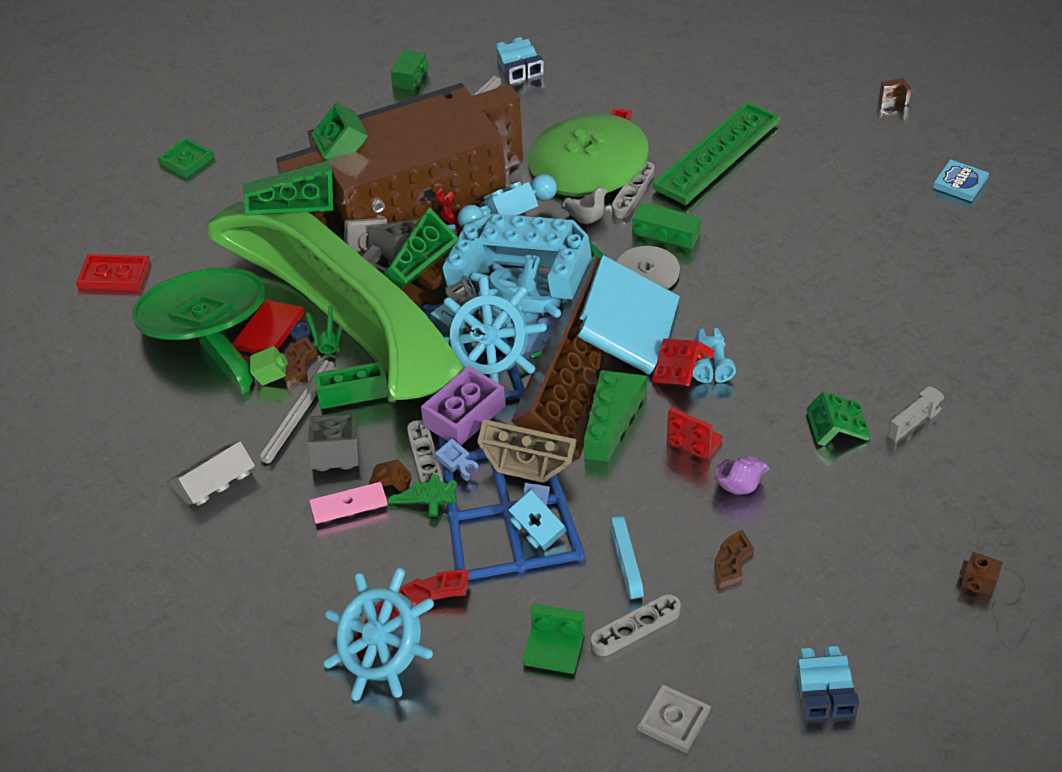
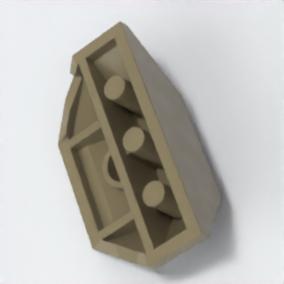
M485 419L482 421L478 438L479 446L483 449L498 473L543 483L572 464L577 439Z

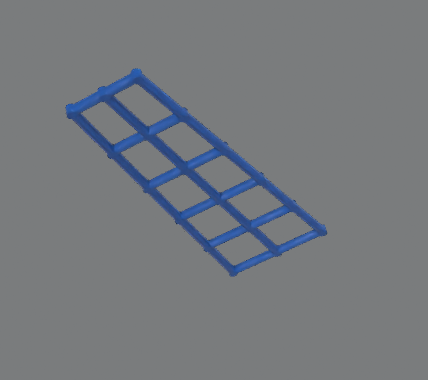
M444 303L435 305L425 304L423 312L431 321V313ZM505 338L504 342L509 345V341ZM464 343L466 352L469 355L475 346H472V343ZM495 346L496 352H497V351H501L500 349H498V348ZM514 365L509 369V373L516 390L505 392V401L521 400L525 390L518 368ZM439 436L440 448H442L448 441ZM483 449L471 451L467 460L486 459L487 456ZM442 464L444 483L447 484L450 480H454L453 473ZM493 465L492 469L500 504L458 511L457 503L447 504L455 570H465L459 521L500 513L504 514L515 562L469 570V580L517 571L522 573L528 569L572 561L582 562L585 560V549H583L557 475L548 480L553 494L548 496L547 505L557 504L574 550L571 552L524 559L518 530L509 520L512 517L509 509L519 500L510 502L504 474L498 473Z

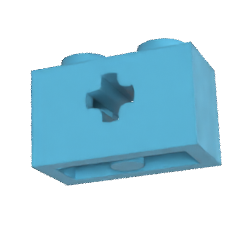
M532 490L509 509L512 516L509 520L519 531L523 528L529 534L526 538L534 548L540 546L545 551L566 532L565 526ZM533 518L540 521L541 524L538 527L535 524L532 525L531 520Z

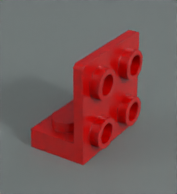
M663 338L652 382L689 386L696 360L703 358L713 359L715 350L700 341Z
M671 407L668 410L667 442L709 460L721 444L723 435L713 431L711 424Z

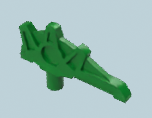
M433 474L429 482L420 484L419 481H415L412 488L400 494L390 496L387 504H427L428 516L437 517L438 505L457 503L455 495L457 482L450 480L446 484L440 481L437 474Z

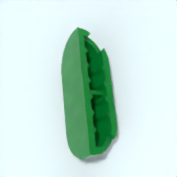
M220 332L199 337L202 346L242 395L250 390L254 376L250 373V365L227 337Z

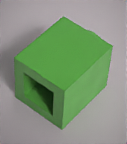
M274 346L250 356V373L263 386L286 376L287 359Z

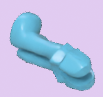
M704 328L698 329L694 341H700L715 350L714 374L716 382L722 383L730 380L736 373V366L731 359L724 356L725 342L720 330L713 328L712 336H706ZM708 358L697 360L693 371V377L702 383H710L713 378V369Z

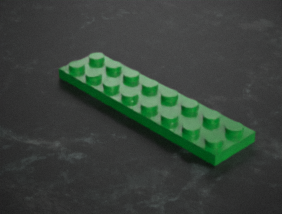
M746 101L652 182V189L687 205L779 123L780 115Z

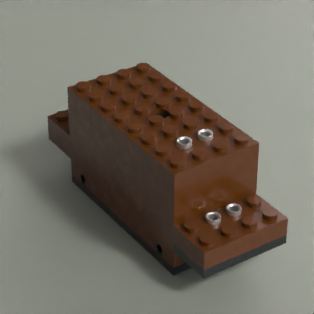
M458 83L357 115L368 134L364 144L354 153L328 159L332 168L333 211H312L308 213L317 218L326 227L336 225L344 238L345 220L384 217L387 219V223L417 219L421 218L429 207L445 224L448 223L442 219V206L439 205L435 197L440 188L443 189L444 195H447L450 191L453 192L454 199L450 209L457 219L459 211L466 205H476L480 208L479 203L485 201V196L506 188L505 168L523 162L520 97L510 84L472 96L463 83ZM314 129L307 131L309 148L276 158L279 174L328 161L323 159L311 135Z

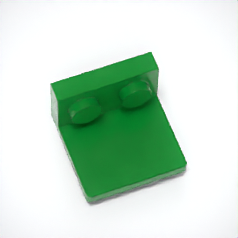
M822 391L806 408L816 442L819 445L825 446L838 432L866 441L871 438L862 406L855 400H849L837 394Z
M533 603L531 608V630L522 659L523 665L573 674L585 633V612Z

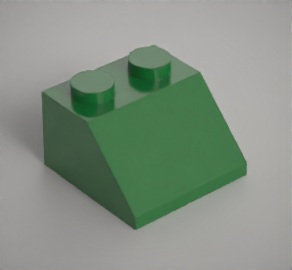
M335 102L311 133L323 159L326 160L356 152L368 137L356 112L338 102Z

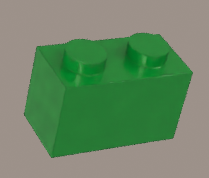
M404 49L390 71L392 87L414 90L429 67V63L426 61V53Z

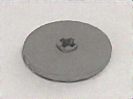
M635 247L624 252L616 261L665 289L673 286L680 274V265L676 257L659 247Z

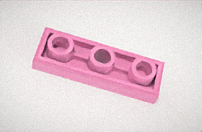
M381 482L309 500L315 524L387 505V499Z

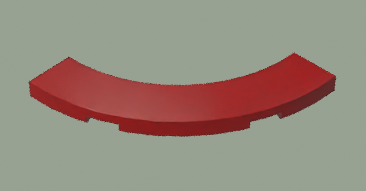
M469 570L436 573V576L423 580L419 578L400 587L399 593L406 596L414 606L425 599L436 600L452 596H465L470 573ZM380 601L375 606L377 616L380 614L384 601ZM395 605L388 621L400 615ZM355 631L354 642L362 637V633ZM367 647L357 652V656L364 657Z

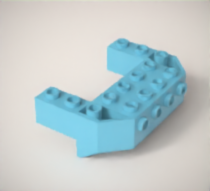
M490 214L464 226L458 237V242L453 246L443 265V272L447 286H453L464 275L471 282L470 275L474 272L489 275L495 263L524 266L526 255H531L530 259H532V255L540 258L538 268L551 269L547 276L551 297L573 300L580 281L592 262L589 237L574 220Z

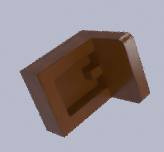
M904 78L881 82L879 94L881 102L901 99L904 105L909 104L912 89Z
M398 459L379 463L373 469L369 484L381 482L382 487L394 485L401 493L406 491L411 473Z

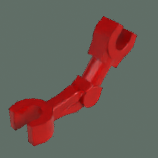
M440 188L435 197L439 205L442 206L441 217L451 225L456 226L457 236L459 237L463 229L460 227L457 217L450 209L454 194L450 191L447 195H444L443 189Z

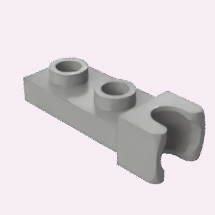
M931 386L927 387L919 394V399L916 402H911L902 413L896 414L891 418L888 437L896 442L926 417L932 419L941 411L942 408L937 405L944 399V395Z

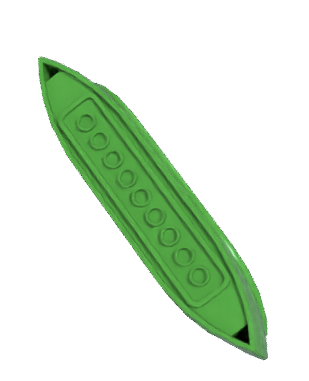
M244 201L224 208L206 225L207 234L212 241L285 280L303 293L327 316L328 307L332 306L333 321L357 341L375 362L383 361L388 384L389 402L395 403L397 400L420 398L440 391L464 370L452 348L426 314L399 287L310 213L292 212L245 215Z

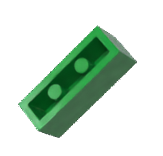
M641 202L632 217V233L692 249L701 233V217Z
M383 361L314 374L320 409L388 397V385Z

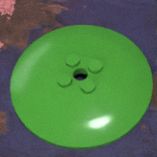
M608 114L579 115L560 121L542 132L529 150L528 165L533 178L541 174L553 177L557 184V194L584 197L593 193L597 187L607 189L608 193L626 185L642 171L649 156L648 141L644 132L627 119Z

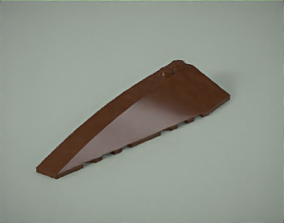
M597 256L592 260L583 275L573 300L569 299L537 361L535 372L532 373L511 420L517 427L577 439L574 457L580 456L584 446V438L594 401V388L598 384L596 370L600 368L602 353L601 349L577 337L581 331L579 328L583 323L580 316L596 268L600 262Z

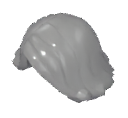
M597 187L593 193L584 196L580 200L566 198L561 208L569 212L581 224L594 223L603 216L604 196L607 193V189Z

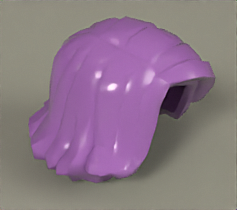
M753 456L740 457L737 461L725 459L721 464L717 465L714 478L728 492L735 495H744L753 492L757 488L761 475L769 472L770 468L766 461Z

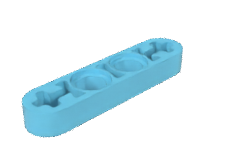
M624 516L610 517L611 532L629 599L642 598L644 596L643 585Z

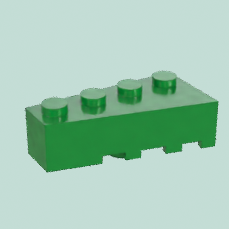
M330 160L244 183L245 215L333 211L332 168Z
M429 207L418 220L383 275L403 290L448 253L458 242L459 238Z
M601 370L584 438V459L609 461L620 442L621 435L627 430L629 421L636 414L640 402L647 395V376Z

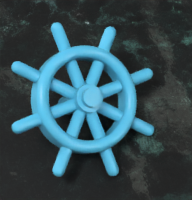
M526 255L524 269L504 268L500 264L495 263L492 266L494 272L491 276L476 272L470 275L471 280L479 282L481 276H486L489 284V294L508 301L519 287H526L527 293L517 305L522 312H548L555 318L561 316V311L558 308L561 304L567 305L569 299L551 297L548 275L539 272L538 264L540 258L532 255V259H530L531 255Z
M481 276L479 278V297L469 300L462 307L449 297L444 300V304L456 314L451 324L450 336L444 338L449 346L451 345L452 350L464 369L470 366L482 374L489 375V378L498 384V374L511 369L516 364L530 374L535 372V366L523 357L528 343V334L545 332L547 326L544 323L527 325L524 315L517 307L527 293L526 287H519L508 301L504 298L490 295L488 279L486 276ZM491 306H498L503 310L492 322ZM480 308H482L483 324L471 315ZM511 316L515 327L500 329L508 317ZM465 323H468L474 332L463 334ZM516 336L513 348L504 342L502 338ZM478 342L468 355L464 343ZM495 346L507 355L498 363ZM485 348L488 365L476 362Z
M402 568L395 570L388 589H368L364 575L356 573L354 581L359 595L351 600L342 614L333 610H328L325 613L327 620L338 624L336 636L338 652L326 658L323 665L329 669L343 662L346 668L357 676L351 692V699L353 701L360 700L367 679L374 681L388 680L392 695L396 698L402 696L403 691L397 675L406 669L415 655L424 659H430L433 656L431 649L419 645L421 633L419 616L430 610L434 602L431 599H425L414 606L406 596L399 593L405 571ZM384 601L380 614L377 616L374 603ZM395 605L400 615L388 621ZM364 611L368 620L367 623L358 621ZM403 626V632L396 631V629ZM354 631L362 633V637L354 642ZM391 646L399 648L393 658H391L388 649ZM367 647L361 662L356 653ZM378 651L383 666L372 668Z

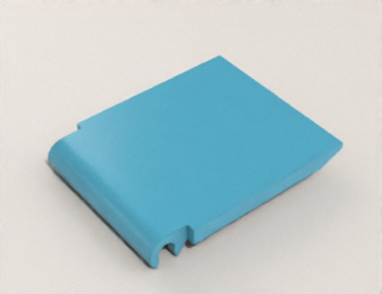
M603 255L596 268L580 316L583 323L579 328L581 331L577 337L649 375L656 366L663 338L668 339L680 296Z

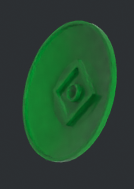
M219 267L187 272L167 279L144 293L133 307V322L140 332L158 339L182 340L207 336L228 329L252 315L264 300V285L261 279L254 273L238 268Z

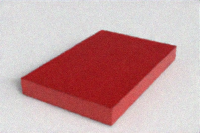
M87 254L76 281L77 288L140 291L150 264L149 256Z
M265 300L232 343L233 346L239 351L254 354L273 346L278 350L290 334L291 329L304 315L303 307Z

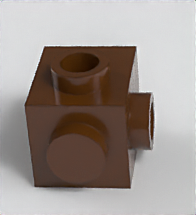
M972 551L969 561H963L959 573L964 576L961 586L992 596L1003 562Z

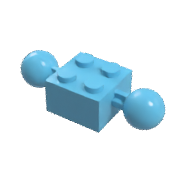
M541 174L532 180L531 185L529 182L523 185L521 182H517L485 196V201L479 203L480 208L476 205L464 206L458 213V223L463 229L465 225L490 214L519 215L539 206L537 200L547 201L553 198L557 191L556 181L550 175Z

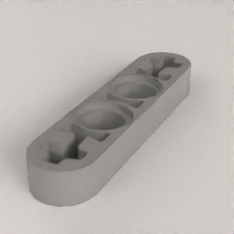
M647 161L642 171L632 181L622 187L612 203V214L614 217L620 219L627 218L632 213L654 178L655 167L653 163ZM634 182H641L642 184H640V185H635V184H633V183H634ZM631 194L634 197H626L625 195Z
M415 420L408 425L407 430L420 483L429 482L433 474H437L440 481L443 482L440 466L435 458L436 452L430 430L423 426L422 420ZM420 430L422 434L421 438H418L416 431ZM421 446L429 448L426 452L417 451ZM425 464L434 465L430 470L422 469V466Z
M673 595L661 596L596 630L591 636L592 651L598 656L610 655L676 620L680 615V600ZM644 615H649L654 618V621L645 624L640 621V618ZM629 627L632 633L622 635L618 632V629ZM601 640L602 642H607V645H604L603 643L598 644V641Z

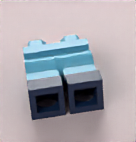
M519 37L515 38L511 44L506 45L504 42L496 44L497 63L510 84L526 80V77L530 79L544 75L543 58L541 55L538 56L529 39L523 40ZM530 68H536V69H537V70L534 71V72H530ZM512 73H519V75L513 77Z
M838 646L825 648L824 657L815 658L814 650L811 648L800 649L796 676L803 719H827L830 712L832 718L856 716L859 699L854 691L847 656H842ZM849 706L844 710L838 709V707ZM822 708L821 710H819V711H817V712H814V711H811V710H810V709Z

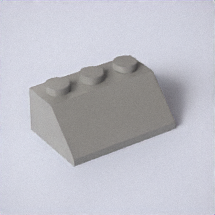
M241 441L226 444L167 481L187 504L196 503L198 506L209 500L208 495L215 490L219 493L230 486L228 482L235 478L241 480L250 474L249 469L255 465Z

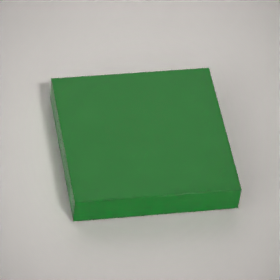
M185 137L160 155L157 160L162 166L187 178L213 159L215 155L214 151Z

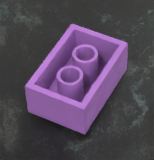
M468 366L421 406L423 426L447 441L455 440L461 446L481 428L483 419L490 420L505 407L504 387Z

